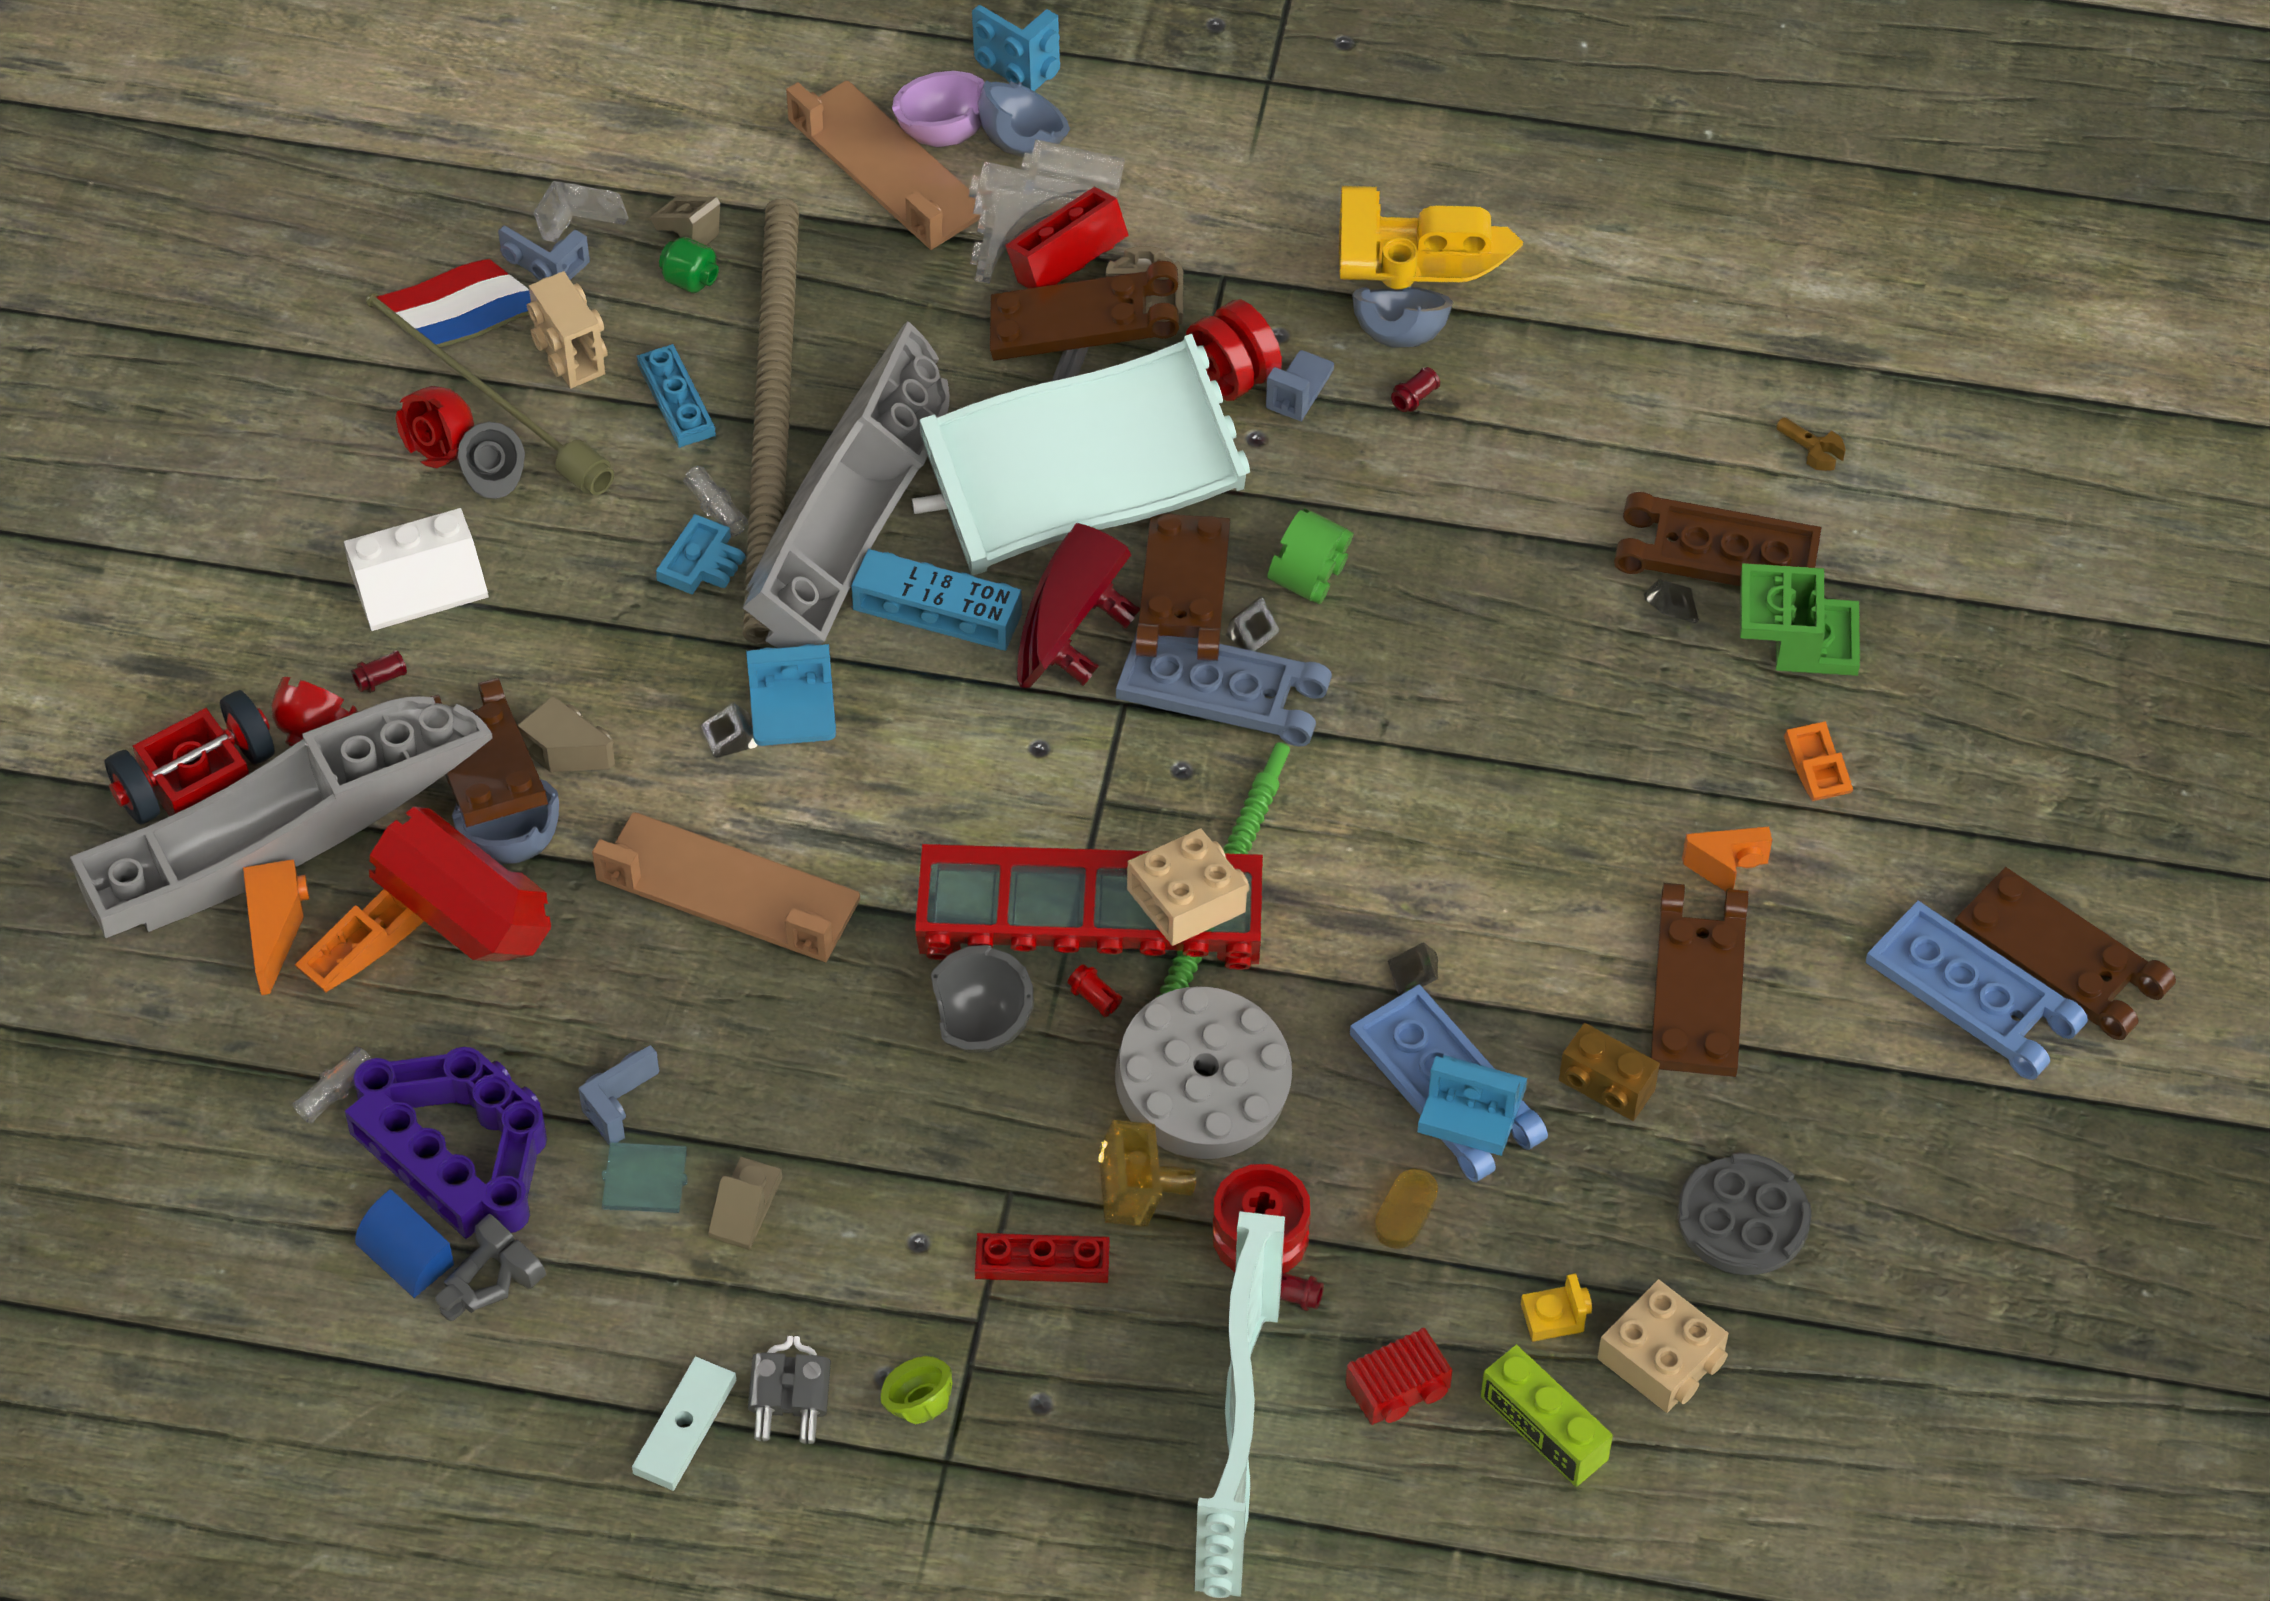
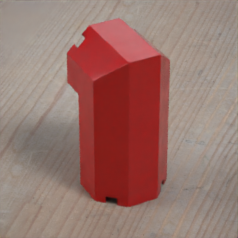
M413 807L406 812L411 819L404 824L395 820L386 828L370 853L369 862L376 867L375 870L369 869V877L472 960L504 962L514 958L530 957L535 954L551 929L550 916H546L544 904H548L547 893L523 873L507 870L430 808Z

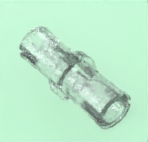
M696 466L686 473V476L689 478H684L683 482L701 502L700 508L704 513L714 517L719 524L730 527L731 537L742 533L745 530L744 525H748V519L733 504L731 494L724 487L720 488L703 466Z
M356 1046L333 1069H325L319 1075L320 1080L292 1103L293 1108L303 1120L312 1124L336 1100L343 1101L349 1095L348 1090L355 1084L354 1074L361 1063L372 1058L365 1050Z

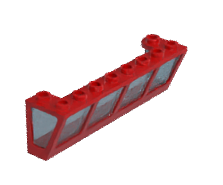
M922 844L915 924L919 954H927L926 957L932 960H944L949 954L961 950V944H968L967 947L991 945L992 948L993 945H1011L1010 948L1012 950L1021 952L1034 951L1036 946L1054 947L1055 951L1061 953H1075L1079 951V947L1097 948V952L1102 954L1122 953V949H1140L1141 954L1149 956L1163 955L1165 950L1183 951L1184 955L1190 957H1204L1209 952H1217L1218 960L1225 962L1226 968L1234 970L1249 969L1251 964L1259 965L1263 855L1225 853L1229 863L1235 870L1240 869L1248 881L1249 892H1247L1246 912L1172 946L1127 890L1128 861L1149 851Z

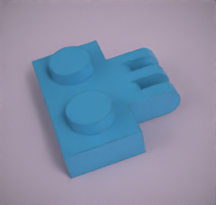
M694 514L657 568V581L692 595L701 581L720 588H726L730 582V577L734 576L738 570L737 565H741L746 556L740 549L727 545L731 538L730 527Z

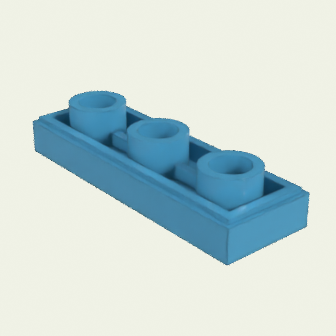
M674 344L637 355V364L678 447L680 448L716 436L715 426Z

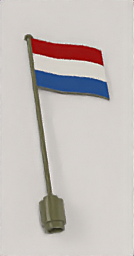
M485 259L458 266L412 287L380 296L377 293L367 295L366 304L369 307L375 306L557 450L556 470L584 493L600 495L610 487L614 480V471L611 469L608 460L582 440H574L562 445L440 349L444 346L478 337L513 320L529 315L527 304L531 302L527 287L492 260Z

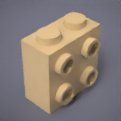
M564 271L529 285L531 302L527 304V310L535 328L531 329V336L539 351L545 350L548 354L549 365L555 376L559 377L562 375L570 389L605 375L604 357L608 356L600 334V332L604 331V324L596 309L590 310L587 306L586 296L578 283L573 284Z
M1201 828L1128 861L1127 890L1172 946L1246 912L1249 884L1244 873L1240 869H1234L1226 859L1220 844L1217 841L1212 842Z
M1658 1279L1601 1336L1597 1359L1668 1413L1678 1402L1685 1404L1691 1399L1699 1387L1698 1381L1707 1372L1713 1375L1724 1364L1728 1356L1725 1348L1729 1333Z

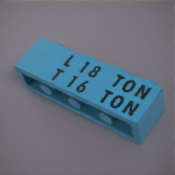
M868 549L851 585L853 610L1004 651L1007 650L1022 615L1021 589L1014 588L1006 583H995L976 578L968 573H957L942 569L930 563H920L901 558L889 552L882 553Z

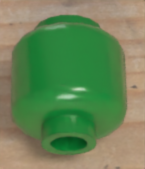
M684 236L675 241H670L666 244L660 255L659 267L662 269L664 280L690 293H697L706 285L711 286L718 276L719 266L716 265L714 250L691 238Z

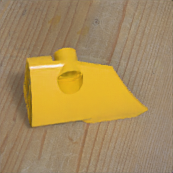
M1342 186L1339 277L1343 280H1379L1386 286L1398 290L1411 286L1414 281L1468 282L1489 273L1523 246V241L1508 227L1491 226L1490 213L1481 207L1436 205L1424 208L1418 218L1381 217L1380 191H1377V187Z

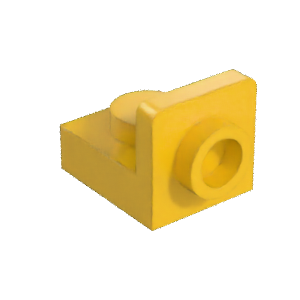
M1576 1273L1566 1276L1565 1287L1523 1294L1521 1296V1307L1532 1342L1584 1332L1586 1315L1592 1313L1589 1291L1587 1287L1580 1288Z

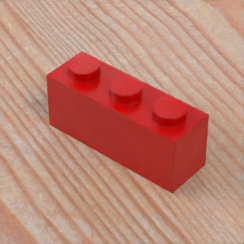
M1094 186L1005 246L1017 282L1030 289L1056 285L1072 273L1083 269L1087 263L1102 253L1113 249L1117 243L1128 237L1129 234L1117 198Z

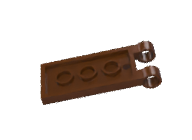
M1157 261L1152 263L1145 272L991 294L990 352L993 361L1154 337L1160 339L1173 337L1179 331L1178 309L1170 303H1157L1151 306L1148 313H1146V296L1156 295L1164 297L1172 295L1177 291L1178 269L1176 265L1169 261ZM1165 277V278H1169V279L1159 280V279H1157V278ZM1165 319V320H1169V321L1160 322V321H1158V320Z
M1634 492L1626 498L1623 518L1629 525L1638 528H1645L1653 523H1658L1655 543L1648 544L1635 538H1626L1619 541L1614 565L1618 570L1627 574H1638L1647 569L1740 586L1742 563L1815 568L1822 527L1654 497L1645 492Z
M1161 514L1150 517L1140 615L1137 626L1136 656L1157 657L1159 636L1198 638L1197 660L1218 661L1231 518Z
M498 677L478 683L483 706L471 711L487 725L492 733V739L445 774L466 828L548 804L545 789L506 701ZM439 694L430 696L434 698L435 703L442 704Z
M2007 867L1955 918L1954 925L2064 998L2076 1002L2083 1008L2091 1022L2116 1040L2125 1039L2139 1022L2136 1012L2128 1004L2120 1000H2113L2129 982L2138 987L2144 995L2154 1000L2162 999L2176 983L2175 975L2167 965L2158 960H2150L2148 962ZM2101 976L2109 977L2110 981H2103Z
M1663 882L1650 1058L1660 1063V1070L1736 1077L1739 1056L1745 932L1749 892L1736 889L1726 890L1723 921L1682 917L1685 884ZM1697 935H1706L1708 937L1699 938Z

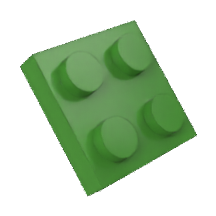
M1742 563L1740 580V638L1776 641V671L1858 676L1860 668L1859 601L1824 599V568Z

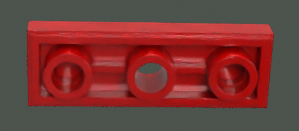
M977 1233L975 1279L1108 1283L1110 1237Z

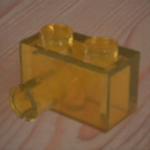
M1120 1120L1112 1121L1098 1149L1105 1223L1147 1227L1162 1199V1192L1184 1194L1186 1196L1193 1195L1196 1186V1176H1194L1196 1171L1194 1168L1159 1166L1155 1124Z

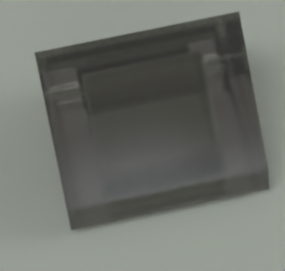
M1259 597L1230 620L1226 636L1242 649L1256 651L1279 633L1280 630L1263 597Z

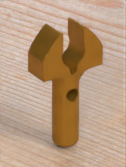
M1786 417L1778 421L1776 428L1779 432L1808 449L1809 453L1806 464L1810 467L1822 471L1835 470L1837 459L1824 452L1832 453L1835 457L1844 461L1845 444L1841 436L1835 432L1830 431L1825 437H1817Z

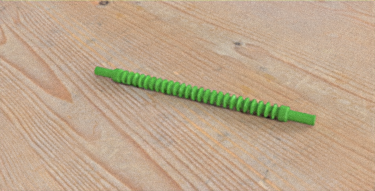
M1281 742L1276 743L1263 772L1256 775L1252 783V789L1248 792L1249 798H1246L1244 801L1245 807L1240 810L1241 816L1236 819V825L1232 828V834L1228 837V844L1223 848L1224 853L1248 854V851L1252 849L1251 842L1255 841L1256 833L1260 830V824L1265 820L1264 815L1269 811L1268 806L1273 802L1272 797L1276 795L1279 789L1280 782L1278 777L1290 753L1288 745ZM1213 927L1206 931L1215 932V928ZM1177 951L1178 956L1173 959V966L1169 968V975L1164 979L1165 985L1161 986V994L1157 995V997L1176 989L1189 987L1188 983L1192 982L1193 973L1198 970L1197 964L1202 961V957H1190L1184 955L1183 951Z

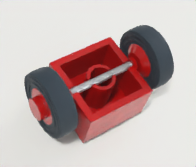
M242 690L234 691L220 700V708L227 729L222 730L209 710L204 708L133 745L136 760L127 750L118 751L105 759V768L111 782L109 788L120 807H125L129 815L138 824H144L160 814L158 801L167 814L172 816L249 775L247 763L235 748V744L253 764L261 763L275 754L267 718L262 710L256 708L251 699Z

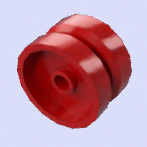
M1242 299L1232 300L1220 307L1214 316H1205L1190 325L1186 331V335H1193L1197 346L1203 345L1209 360V368L1206 369L1210 381H1217L1222 398L1226 401H1234L1249 392L1254 384L1266 382L1268 375L1274 367L1279 369L1282 367L1279 344L1271 327L1251 304Z
M1250 1164L1229 1174L1220 1183L1214 1196L1213 1246L1220 1260L1235 1272L1239 1211L1285 1217L1282 1273L1289 1272L1303 1259L1309 1244L1310 1196L1302 1181L1289 1170L1272 1164Z

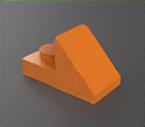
M1768 826L1686 834L1682 855L1683 864L1725 892L1727 889H1734L1737 874L1736 867L1753 868L1758 865L1768 864L1772 845L1770 828Z

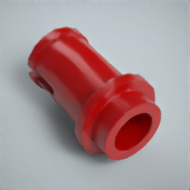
M1085 964L1079 966L1073 971L1067 981L1071 986V992L1075 996L1080 994L1104 1018L1108 1017L1110 1013L1112 1014L1122 1002L1123 997L1097 976V970L1094 967L1088 968Z

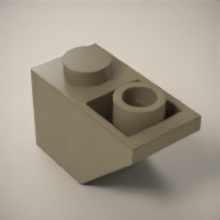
M554 696L549 698L517 725L531 758L550 772L606 770L615 765L613 740L608 732L600 726L594 727L583 718L577 708L571 704L565 705Z

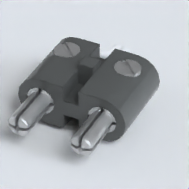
M787 1336V1341L784 1344L774 1345L767 1353H756L752 1356L748 1410L756 1413L754 1439L757 1441H761V1438L763 1442L770 1439L772 1415L783 1416L784 1412L793 1413L794 1416L801 1417L799 1440L801 1443L806 1444L808 1432V1444H813L815 1442L817 1417L827 1414L831 1360L818 1356L814 1349L802 1345L798 1336ZM794 1342L795 1347L799 1351L809 1355L796 1354V1357H786L785 1353L775 1352L790 1348Z

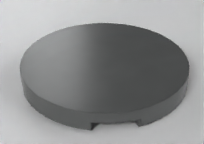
M1732 1153L1731 1157L1715 1160L1705 1166L1701 1164L1690 1174L1682 1187L1679 1198L1678 1224L1681 1234L1691 1250L1709 1265L1733 1274L1758 1275L1781 1268L1800 1252L1807 1240L1810 1229L1811 1205L1808 1203L1804 1191L1794 1179L1795 1175L1780 1163L1756 1154Z

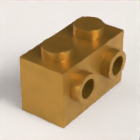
M1584 1022L1562 1053L1559 1081L1634 1121L1655 1092L1660 1063Z

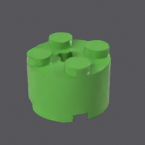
M1305 508L1300 510L1290 523L1280 542L1283 546L1279 557L1276 555L1273 557L1267 579L1320 605L1330 588V583L1327 582L1332 573L1338 576L1347 561L1348 554L1345 552L1352 541L1354 533Z

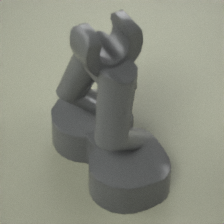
M487 1214L475 1225V1235L480 1246L444 1280L446 1288L436 1296L441 1314L449 1321H454L465 1309L472 1313L479 1308L507 1299L511 1277L520 1285L531 1289L546 1276V1271L538 1258L519 1240H515L510 1231L491 1214ZM490 1258L497 1260L501 1267L496 1285L473 1291L469 1283Z

